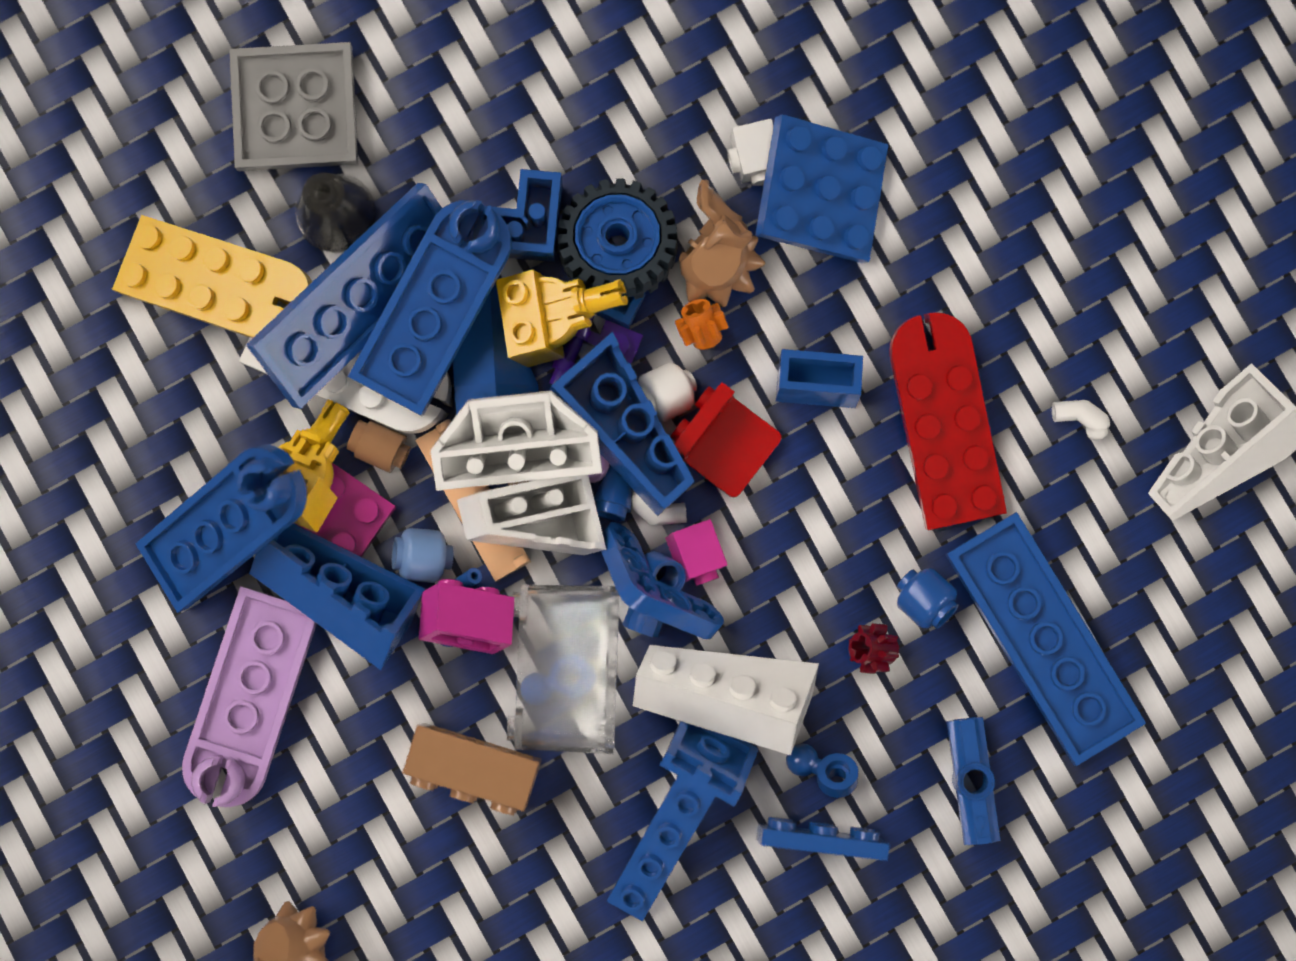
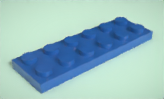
M417 183L246 344L247 348L292 407L298 409L304 407L365 346L432 220L442 209L427 184Z
M1017 512L945 554L1074 766H1078L1146 724Z

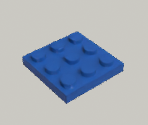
M783 114L776 116L755 236L859 263L870 262L889 144Z

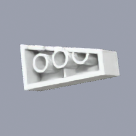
M649 645L636 674L633 706L791 755L813 695L819 664Z

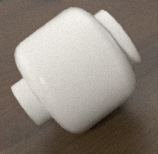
M674 363L663 364L641 375L638 380L645 396L651 401L658 413L657 417L660 422L669 421L689 411L694 404V392L697 390L696 381L688 370H682Z

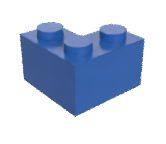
M520 169L517 208L491 207L503 218L509 228L512 240L509 258L555 262L563 186L562 174L560 172ZM485 206L473 228L472 241L476 239L487 218L484 213L488 206Z

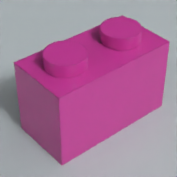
M439 580L437 584L422 592L419 640L495 654L512 645L515 597L501 595L498 589L492 587L472 589L463 587V583L458 580Z

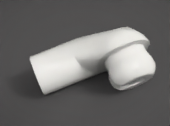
M1075 400L1052 403L1054 422L1078 420L1086 427V433L1092 440H1102L1108 435V428L1110 427L1108 415L1090 401Z
M632 489V509L648 524L656 526L687 523L685 503L671 504L657 516Z

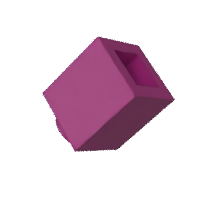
M711 519L675 531L665 537L673 560L680 563L685 569V582L694 579L696 586L719 578L717 570L728 565Z

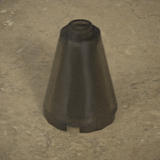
M318 173L311 176L306 181L297 199L295 208L296 223L303 237L319 250L331 253H340L347 250L375 223L377 215L375 202L369 189L357 178L344 173Z

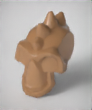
M705 179L701 180L698 186L697 205L709 220L699 230L701 235L695 241L690 238L688 241L691 245L686 252H681L679 256L680 270L686 281L688 302L709 297L715 303H719L721 307H726L732 289L746 293L754 292L755 287L749 272L763 267L766 263L754 251L758 243V237L753 236V233L748 230L746 224L742 221L743 216L730 209L714 191V188L709 186V180Z
M290 901L284 902L276 917L259 931L254 942V961H328L325 957L324 944L330 936V932L328 929L316 927L315 907L311 906L298 912Z

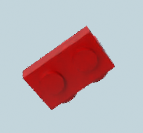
M721 382L716 390L711 386L707 387L695 403V406L700 409L691 422L684 418L670 437L675 441L674 445L687 465L729 497L735 498L741 494L780 443L781 434L733 397L735 391Z

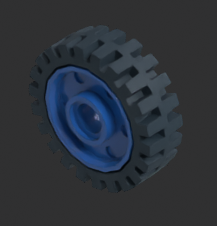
M616 178V184H609L608 179L599 181V187L597 188L590 184L584 188L583 195L577 193L572 197L571 205H566L562 212V219L559 220L557 243L561 264L568 278H572V280L581 279L586 289L621 279L627 292L621 294V296H627V298L634 296L635 300L643 298L644 292L649 291L651 294L658 289L660 281L664 283L669 275V270L674 266L678 247V235L673 212L668 210L667 202L662 196L658 199L656 191L649 186L646 190L642 189V183L633 180L631 185H627L625 179ZM613 236H622L628 240L620 246H614L608 242Z

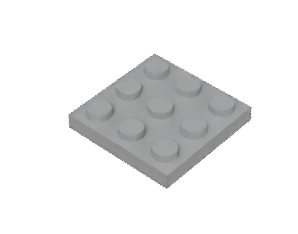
M350 42L229 49L234 160L237 171L358 164L353 53Z

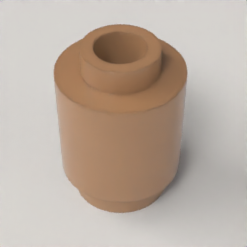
M359 420L347 444V450L354 452L355 458L388 473H391L395 467L401 469L404 466L411 447L405 444L407 436L372 420L368 423Z

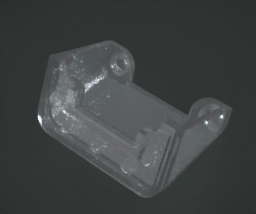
M522 584L521 592H513L512 596L515 597L513 617H519L516 713L515 716H508L507 741H515V749L614 754L620 596L616 587Z

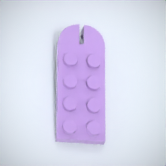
M240 586L182 763L183 778L188 789L203 804L211 802L221 769H227L228 773L219 797H215L212 807H235L244 804L254 798L263 787L317 624L286 600Z

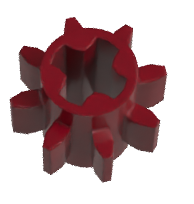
M872 623L871 626L859 625L858 633L849 639L850 661L861 663V673L889 672V664H892L896 658H899L898 636L886 634L888 630L886 624Z

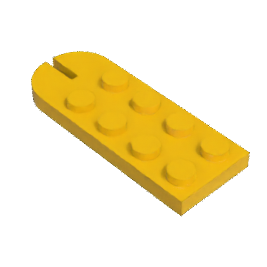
M141 215L112 290L119 294L253 338L284 309L277 306L278 301L289 304L312 283V280L306 272L290 262Z

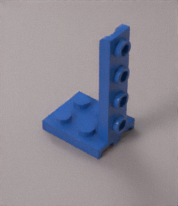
M680 721L660 763V766L673 772L677 777L606 902L643 922L715 796L735 806L743 792L759 748L746 741Z

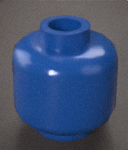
M932 568L923 569L918 573L912 569L897 585V588L901 591L897 599L898 608L921 628H929L931 626H934L936 629L940 628L951 618L959 606L955 602L957 598L956 588Z

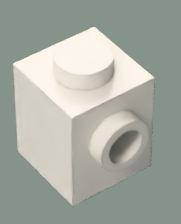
M772 119L732 128L730 138L733 148L728 149L727 154L732 173L739 172L742 183L752 181L753 186L764 185L773 133Z

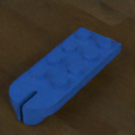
M479 200L455 201L443 207L435 215L348 375L349 378L422 417L510 256L512 240L509 228L503 218L490 206H488L484 213L487 218L476 239L473 241L468 239L485 208L482 201Z
M261 445L242 452L136 543L137 548L177 613L191 607L302 515L307 500L306 484L300 470L281 475L295 463L290 455L281 448L274 445Z

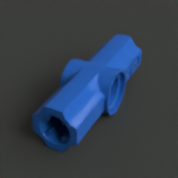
M983 717L946 721L953 766L952 784L957 794L963 844L981 845L1000 841L993 792L995 778L990 770ZM977 769L983 777V783L977 791L968 792L963 783L965 774L970 770Z

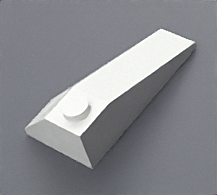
M1252 363L1218 392L1212 401L1215 407L1204 423L1197 422L1191 431L1194 437L1183 452L1174 455L1148 492L1172 521L1285 460L1296 450V406Z

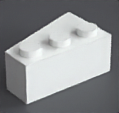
M588 475L534 480L478 492L457 500L467 541L576 555H587L606 550Z

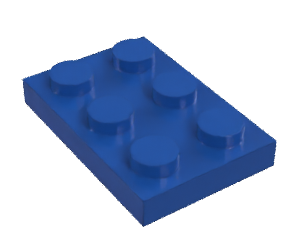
M768 817V824L758 823L756 837L761 846L888 861L890 845L879 837L880 833L875 832L874 829L850 827V834L838 833V828L834 827L833 824L809 822V829L797 828L796 822H793L792 819Z

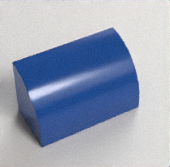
M782 349L779 360L775 402L856 408L861 396L863 356Z

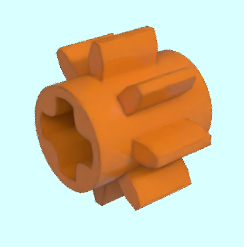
M696 299L687 303L681 310L683 318L675 320L676 327L685 346L693 343L694 347L699 350L716 346L722 339L721 330L729 328L719 303L711 305L706 299Z

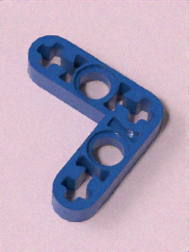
M610 522L602 533L606 550L601 552L618 595L624 603L639 613L702 639H711L724 623L721 613L710 603L655 580L636 536L625 526L616 522Z

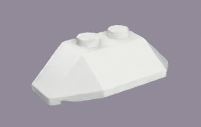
M552 391L468 399L430 450L436 491L602 473L597 430Z

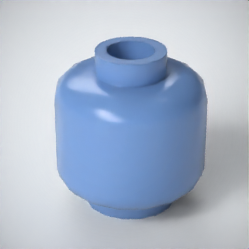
M407 528L401 537L394 538L391 558L392 569L398 570L400 577L408 581L435 583L441 579L444 569L451 570L453 546L446 545L445 536L439 530Z

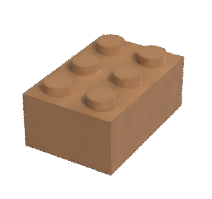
M422 723L416 727L402 774L411 776L409 784L434 791V788L437 789L438 785L452 789L450 797L469 803H474L479 797L492 801L490 809L514 816L517 809L524 811L528 806L542 759L431 724Z

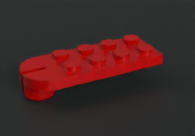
M945 313L924 314L925 323L930 325L934 343V350L928 351L921 315L909 318L893 334L889 354L925 529L933 530L1006 514L1007 510L970 333L961 321Z

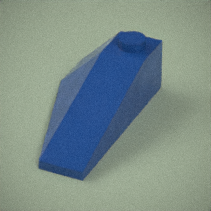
M495 284L453 360L456 415L468 399L539 392V387L531 367H526L508 358L498 291Z

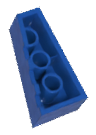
M611 332L552 384L549 391L554 392L597 430L600 454L648 507L659 516L695 481L669 434H666L657 417L658 413L651 401L645 396L637 381L638 377L630 363H627L619 348L616 337Z
M294 523L256 553L249 572L254 578L380 670H382L410 627L422 599V592L425 591V588Z

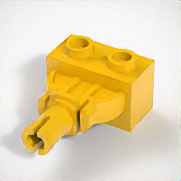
M532 269L500 278L496 281L508 358L526 367L565 358L563 345L569 342L578 330L591 327L592 322L590 319L593 318L595 313L628 304L627 296H621V294L627 293L621 279L586 289L581 279L565 282L558 278L545 277Z
M329 399L325 402L321 413L310 429L306 428V430L302 429L301 431L297 429L291 441L278 446L288 453L295 462L281 475L300 470L306 484V505L302 515L294 523L316 533L338 498L330 488L334 477L332 463L339 450L331 442L350 414L349 410L337 402L334 403Z

